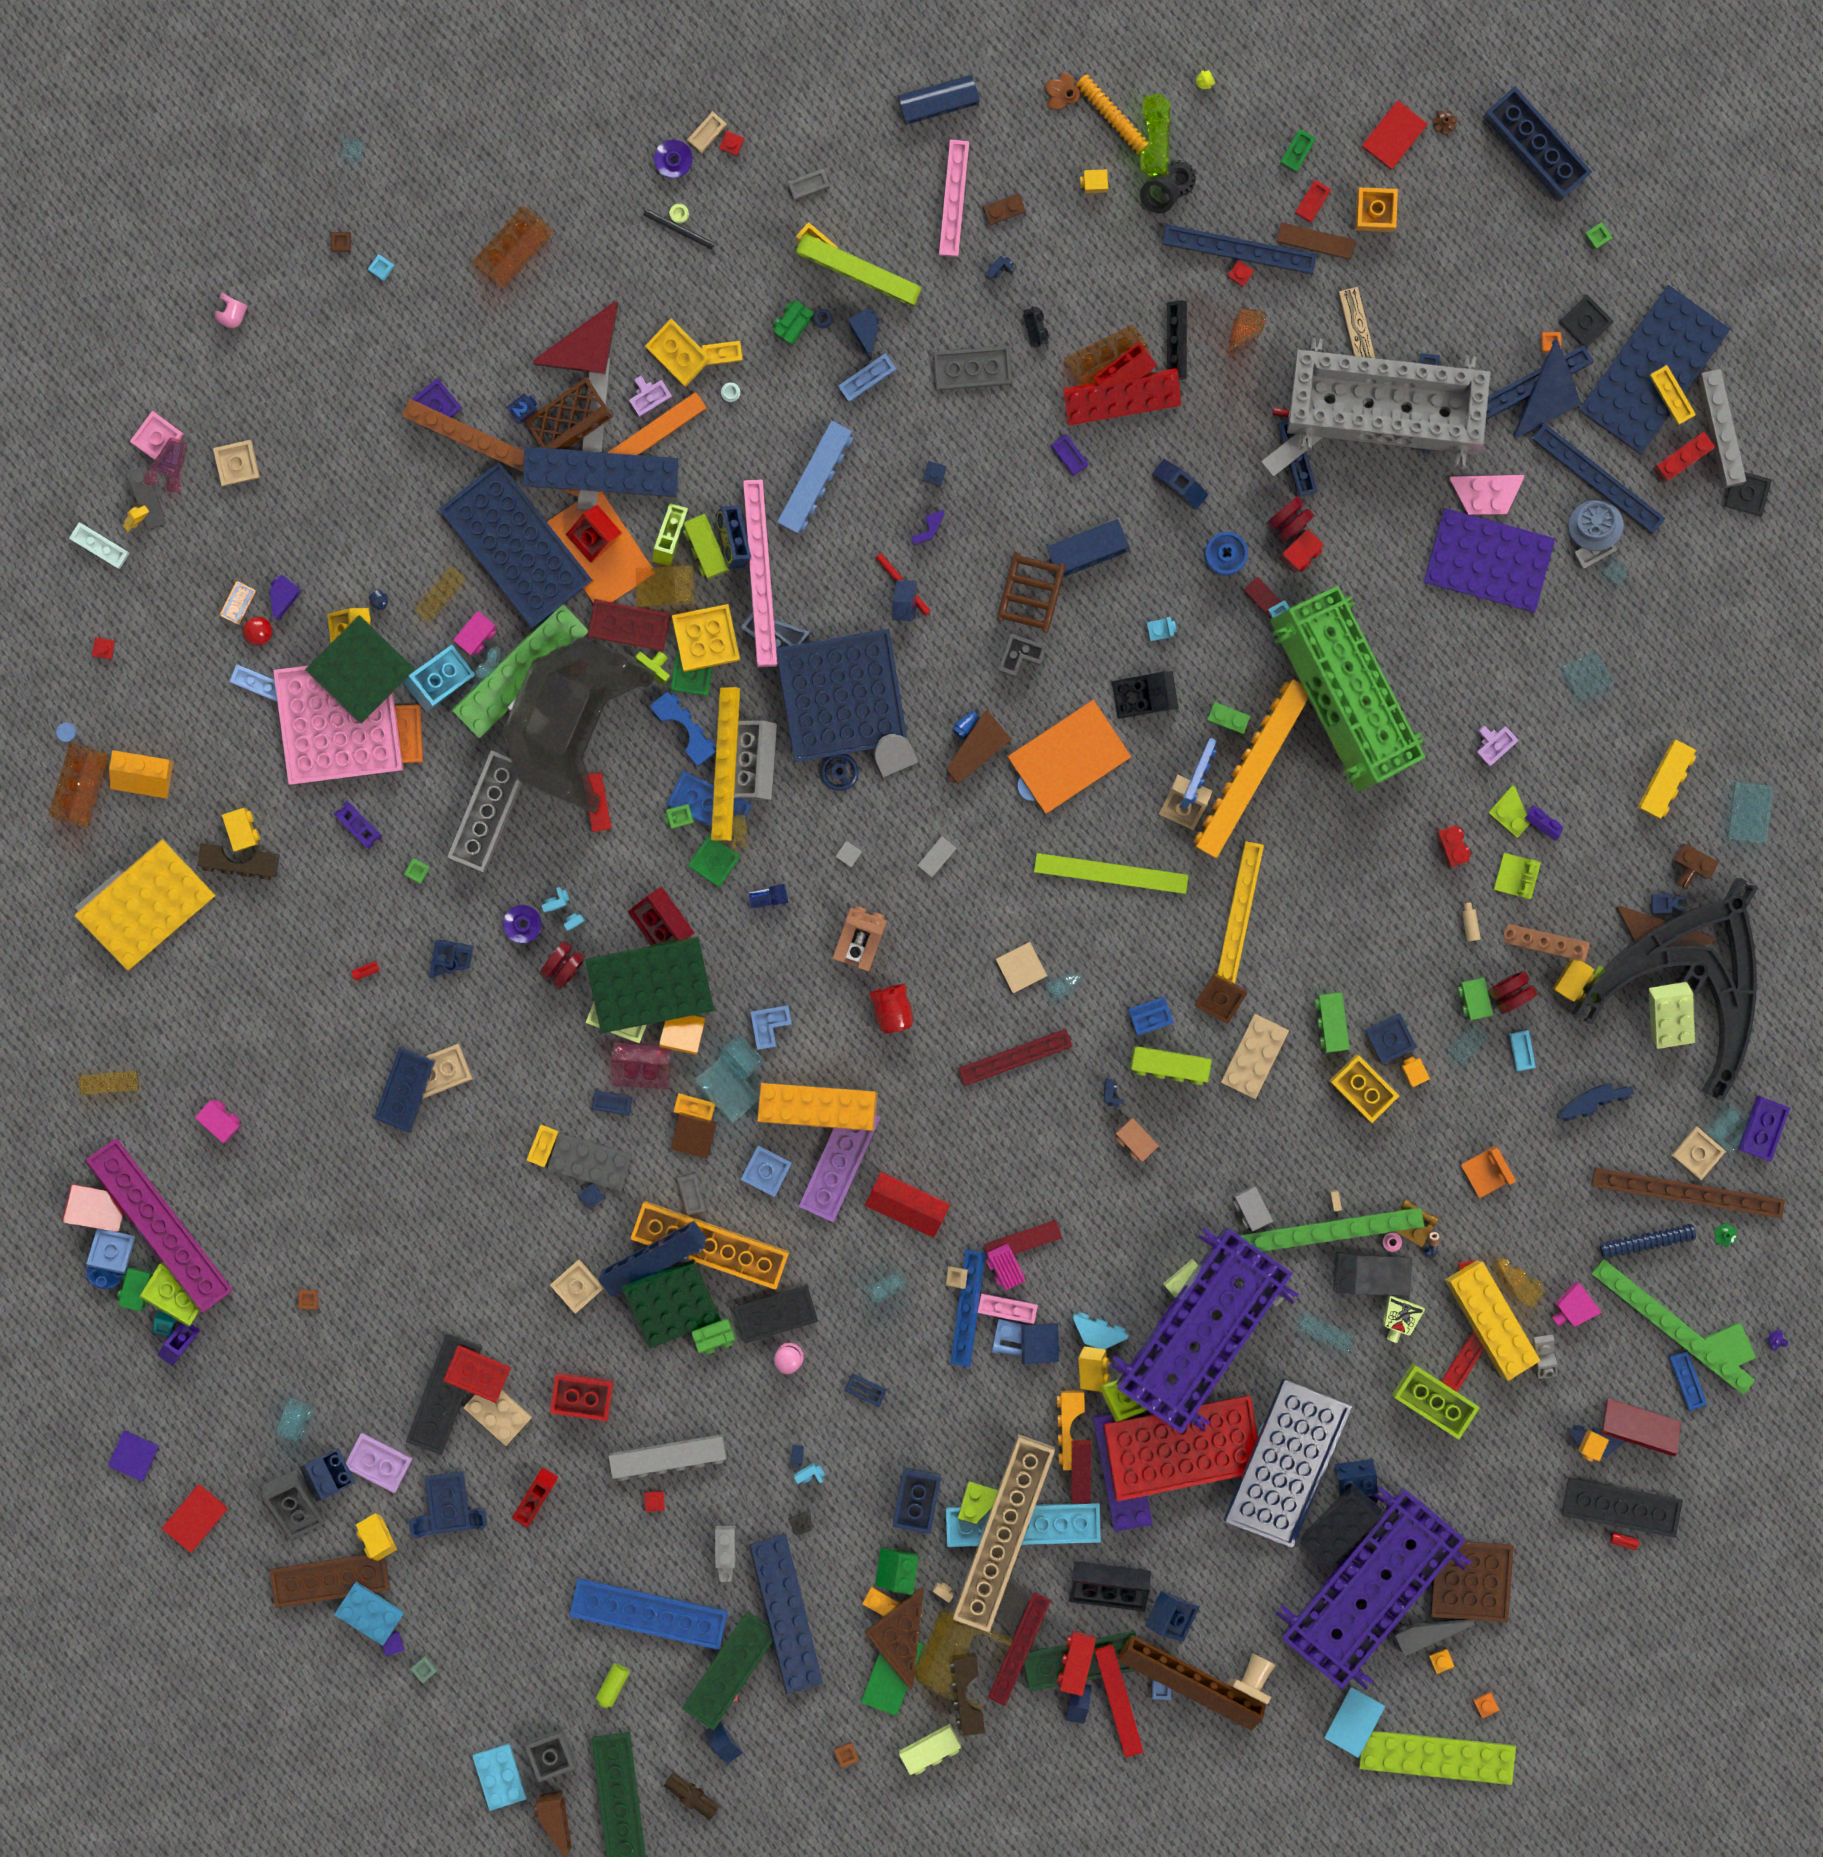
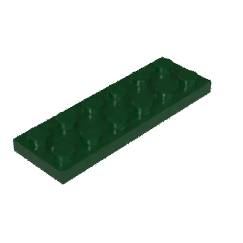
M746 1611L683 1705L682 1710L714 1731L773 1642L769 1626Z
M1130 1631L1095 1638L1096 1641L1086 1681L1102 1678L1095 1649L1113 1644L1118 1660L1121 1647L1131 1635L1136 1637V1632ZM1066 1644L1029 1652L1024 1664L1030 1692L1059 1686L1057 1678L1058 1674L1063 1672L1064 1666L1061 1665L1063 1654L1067 1655L1068 1647H1066ZM1118 1662L1121 1674L1135 1671Z

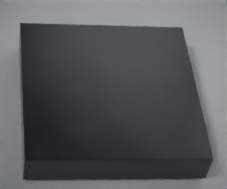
M1588 294L1559 321L1585 348L1593 343L1614 322Z
M1744 472L1746 482L1742 485L1729 487L1724 507L1762 517L1772 479Z

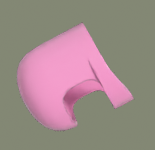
M221 292L219 299L226 302V309L224 312L215 310V319L225 327L236 328L241 324L248 306Z
M791 1342L782 1344L774 1356L776 1369L783 1374L796 1372L803 1363L804 1355L802 1349L797 1344ZM785 1346H793V1347H795L796 1349H798L799 1352H798L797 1350H795L794 1348L785 1347Z

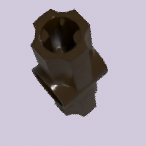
M673 1772L663 1787L679 1797L680 1802L686 1807L694 1808L701 1815L711 1820L720 1805L707 1797L701 1788L697 1789L695 1784L688 1783Z

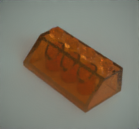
M523 205L472 263L503 289L511 282L517 272L523 269L526 262L537 253V250L549 240L554 231L539 216Z
M1240 307L1233 320L1228 359H1232L1250 346L1256 338L1258 339L1266 322V317H1263V311Z
M1132 324L1065 357V361L1077 385L1080 386L1096 383L1093 376L1139 341L1149 354L1150 351L1147 343Z
M69 743L48 816L87 828L91 820L93 806L97 800V792L102 783V776L108 763L109 754Z

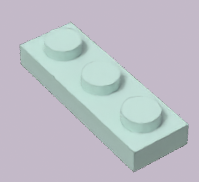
M80 522L69 538L118 569L122 567L130 554Z

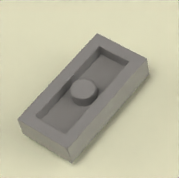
M1615 545L1601 551L1581 548L1575 551L1574 555L1581 568L1584 569L1615 552L1617 548Z

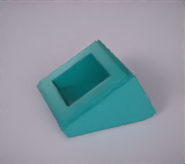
M158 1310L154 1318L153 1333L170 1337L173 1333L176 1319Z

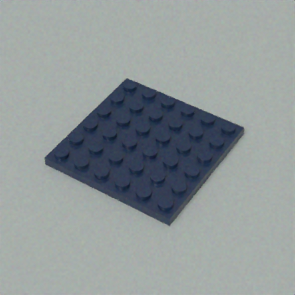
M889 628L776 648L794 762L874 749L879 743L878 741L889 734H896L907 738Z

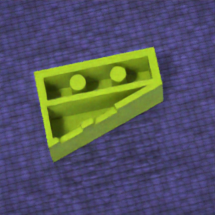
M702 514L683 522L686 530L683 531L687 541L691 540L694 546L691 548L694 558H699L701 565L698 567L702 577L707 576L709 580L728 572L729 569L706 515Z

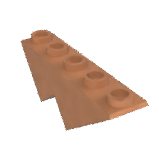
M1511 924L1507 925L1503 941L1511 945L1576 961L1586 960L1590 945L1589 942Z

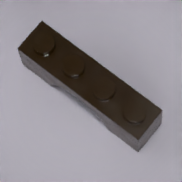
M200 843L197 866H202L203 871L214 872V868L222 869L221 873L233 875V871L241 872L240 876L252 877V874L260 875L259 879L271 880V877H277L280 854L257 851L250 861L237 864L227 857L223 846Z
M974 1652L952 1655L953 1662H949L950 1673H954L955 1678L951 1683L953 1693L956 1692L957 1699L954 1700L955 1712L958 1711L959 1718L956 1719L957 1731L960 1730L962 1736L985 1733L983 1712L981 1709L969 1704L966 1700L968 1685L979 1676L976 1654Z

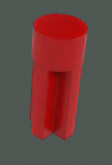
M373 961L352 970L351 973L354 980L358 981L381 970L378 962Z
M1612 1532L1611 1544L1637 1551V1547H1639L1638 1539Z

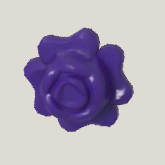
M1777 1329L1769 1334L1767 1342L1770 1345V1350L1777 1351L1780 1346L1787 1347L1788 1340L1783 1339L1782 1330Z

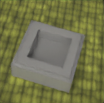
M846 841L836 857L852 867L862 851Z

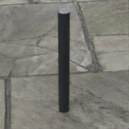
M646 209L644 212L645 217L711 250L713 249L714 242L649 209Z

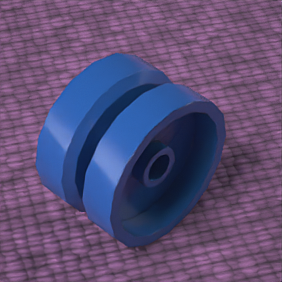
M1222 532L1215 535L1208 542L1204 551L1205 564L1209 570L1216 575L1225 577L1238 572L1244 566L1248 556L1245 541L1242 537L1232 532ZM1224 551L1228 552L1229 557L1224 558L1222 556Z

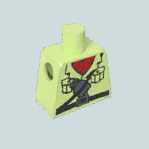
M1388 1295L1382 1323L1384 1327L1390 1328L1387 1340L1398 1343L1401 1333L1410 1336L1425 1308Z

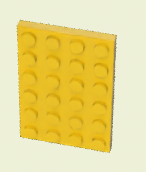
M162 839L75 913V917L129 971L214 898L215 894Z

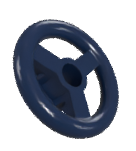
M840 754L827 757L822 763L820 773L827 787L836 791H844L851 788L857 781L859 768L856 761L850 755ZM843 759L841 764H836L832 769H827L828 764L832 760ZM848 762L853 768V775L850 781L846 777V765ZM838 768L843 769L842 775L836 774ZM827 775H833L836 779H841L844 785L833 784L829 781Z

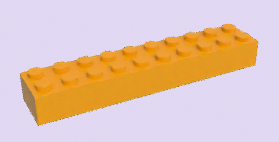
M1294 679L1289 682L1286 681L1279 690V693H1281L1280 698L1274 699L1269 708L1272 712L1270 715L1267 714L1260 723L1262 729L1260 732L1257 731L1250 742L1253 745L1251 748L1244 751L1241 757L1243 760L1241 766L1238 765L1233 770L1231 776L1234 778L1231 782L1225 784L1222 793H1224L1222 799L1216 800L1212 807L1215 810L1212 816L1206 817L1203 823L1205 827L1203 832H1198L1193 840L1195 849L1213 859L1218 857L1309 698L1303 685Z

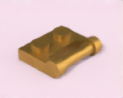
M1405 1198L1398 1211L1418 1207ZM1422 1210L1423 1219L1429 1222L1426 1227L1395 1231L1420 1247L1423 1246L1439 1220V1217L1436 1215L1432 1216Z

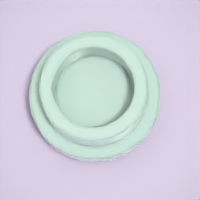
M727 383L722 387L721 395L725 401L734 402L740 396V389L735 383Z

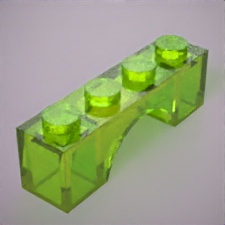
M1161 93L1143 96L1142 115L1147 123L1149 141L1147 148L1141 151L1140 169L1150 177L1156 174H1168L1171 102Z

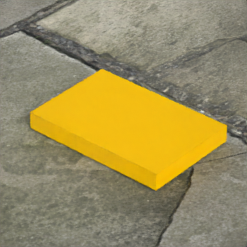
M670 319L645 345L685 387L712 359L673 319Z

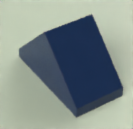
M1085 1685L1083 1696L1070 1693L1065 1720L1085 1723L1089 1710L1092 1686Z
M722 1722L718 1723L714 1731L709 1729L705 1732L714 1752L727 1764L743 1753Z

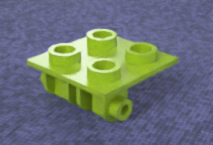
M1503 853L1494 890L1531 899L1541 862Z

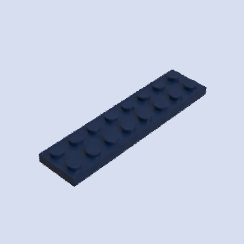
M524 447L522 486L677 497L679 458Z
M782 1534L749 1544L785 1694L789 1695L822 1684L823 1680L787 1535Z

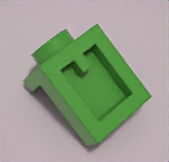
M689 804L666 810L667 815H664L666 824L671 826V829L694 823Z

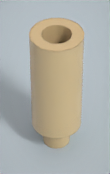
M1471 902L1464 903L1465 911H1462L1467 942L1480 940L1476 909H1472Z

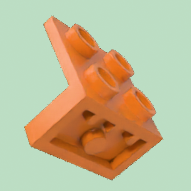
M1495 1146L1461 1164L1479 1198L1505 1184L1511 1185L1516 1182L1498 1147Z

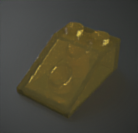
M693 565L636 568L637 607L695 605Z

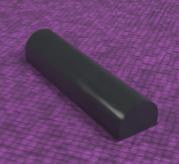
M1184 300L1167 302V370L1177 368L1179 380L1187 379V301Z

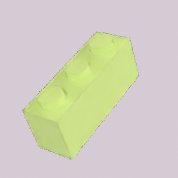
M948 1724L900 1750L899 1755L909 1774L915 1773L918 1775L925 1771V1767L928 1765H937L942 1761L943 1757L957 1754L961 1748V1743L951 1724Z

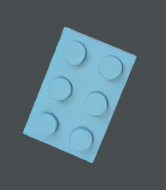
M510 1743L472 1756L490 1811L527 1799Z

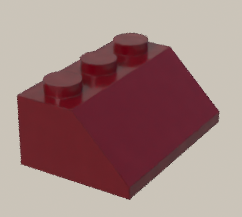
M662 886L628 911L651 946L688 939L695 934Z

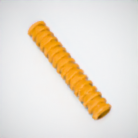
M1084 75L1076 83V87L1080 88V92L1084 93V97H1088V101H1092V105L1096 106V110H1100V114L1104 115V119H1108V123L1112 124V128H1116V132L1120 133V137H1124L1125 142L1128 141V146H1132V150H1136L1137 155L1143 153L1149 147V141L1146 142V138L1141 137L1142 134L1137 132L1138 129H1134V125L1129 123L1130 120H1126V116L1121 114L1122 111H1118V107L1113 105L1114 102H1110V98L1105 97V92L1102 93V89L1097 88L1098 85L1093 83L1094 80L1089 79V75Z

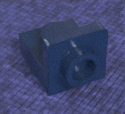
M1000 256L986 271L985 276L990 281L993 277L997 279L1004 271L1002 267L1012 274L1015 271L1014 263L1008 257L1003 258Z
M1105 1078L1103 1101L1108 1102L1107 1106L1119 1107V1103L1124 1104V1099L1113 1098V1095L1117 1094V1083H1114V1079Z

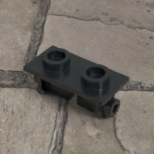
M1034 306L1031 309L1024 310L1023 317L1026 328L1032 326L1034 330L1028 331L1030 344L1033 345V348L1040 347L1041 344L1048 345L1049 333L1044 328V314L1042 310Z

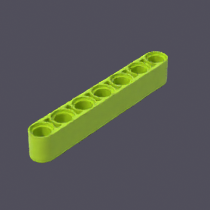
M806 234L802 235L796 250V254L900 302H908L910 306H915L922 289L910 281Z

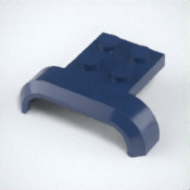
M464 1471L425 1476L430 1514L409 1519L411 1536L418 1539L431 1534L468 1529L483 1530L488 1524L486 1509H469Z

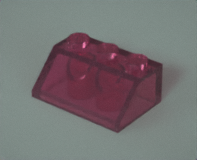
M614 1043L611 1058L612 1086L669 1089L671 1049L656 1045Z

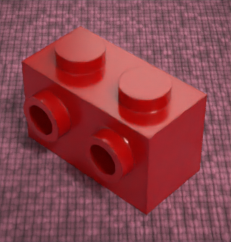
M1453 825L1436 832L1449 868L1470 861L1471 853L1469 847L1463 843L1464 833L1461 827L1458 828L1457 825Z

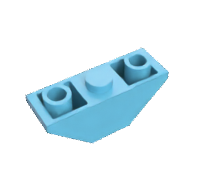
M1079 1312L1078 1315L1074 1313L1072 1316L1084 1344L1098 1349H1106L1128 1338V1333L1125 1332L1126 1329L1120 1326L1109 1327L1107 1326L1108 1322L1098 1318L1096 1321L1089 1319V1315Z

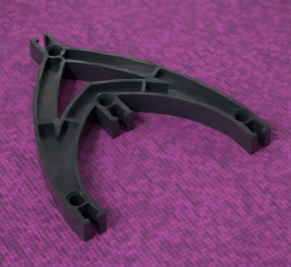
M1743 878L1735 879L1724 899L1680 913L1660 923L1630 943L1593 979L1571 1013L1579 1018L1583 1015L1581 1013L1586 1005L1590 1006L1591 1010L1583 1021L1593 1024L1605 1002L1630 981L1654 970L1686 965L1676 984L1687 982L1690 977L1693 978L1694 982L1690 989L1693 992V996H1697L1706 980L1716 1004L1719 1021L1718 1054L1714 1069L1702 1091L1712 1094V1089L1717 1082L1721 1083L1717 1095L1713 1097L1720 1101H1724L1739 1074L1749 1044L1756 1006V955L1746 908L1758 887L1748 885V881ZM1742 884H1745L1747 891L1743 896H1740L1738 893ZM1734 899L1738 900V907L1736 909L1732 906ZM1724 921L1731 953L1732 978L1725 964L1713 948L1667 945L1697 929ZM1697 965L1701 970L1698 975L1694 973V968ZM1593 993L1597 995L1595 1003H1592L1590 1000ZM1724 1070H1726L1728 1074L1725 1080L1721 1078V1073Z

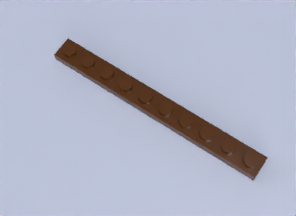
M1594 1167L1591 1184L1592 1187L1781 1219L1785 1199L1596 1167Z

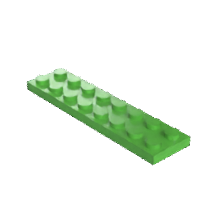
M562 605L540 623L452 711L480 738L509 710L508 706L520 694L524 695L530 689L525 682L538 665L544 669L546 666L551 669L565 655L574 639L580 641L589 631L565 605Z

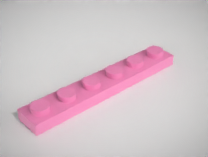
M950 139L939 256L958 257L969 141Z

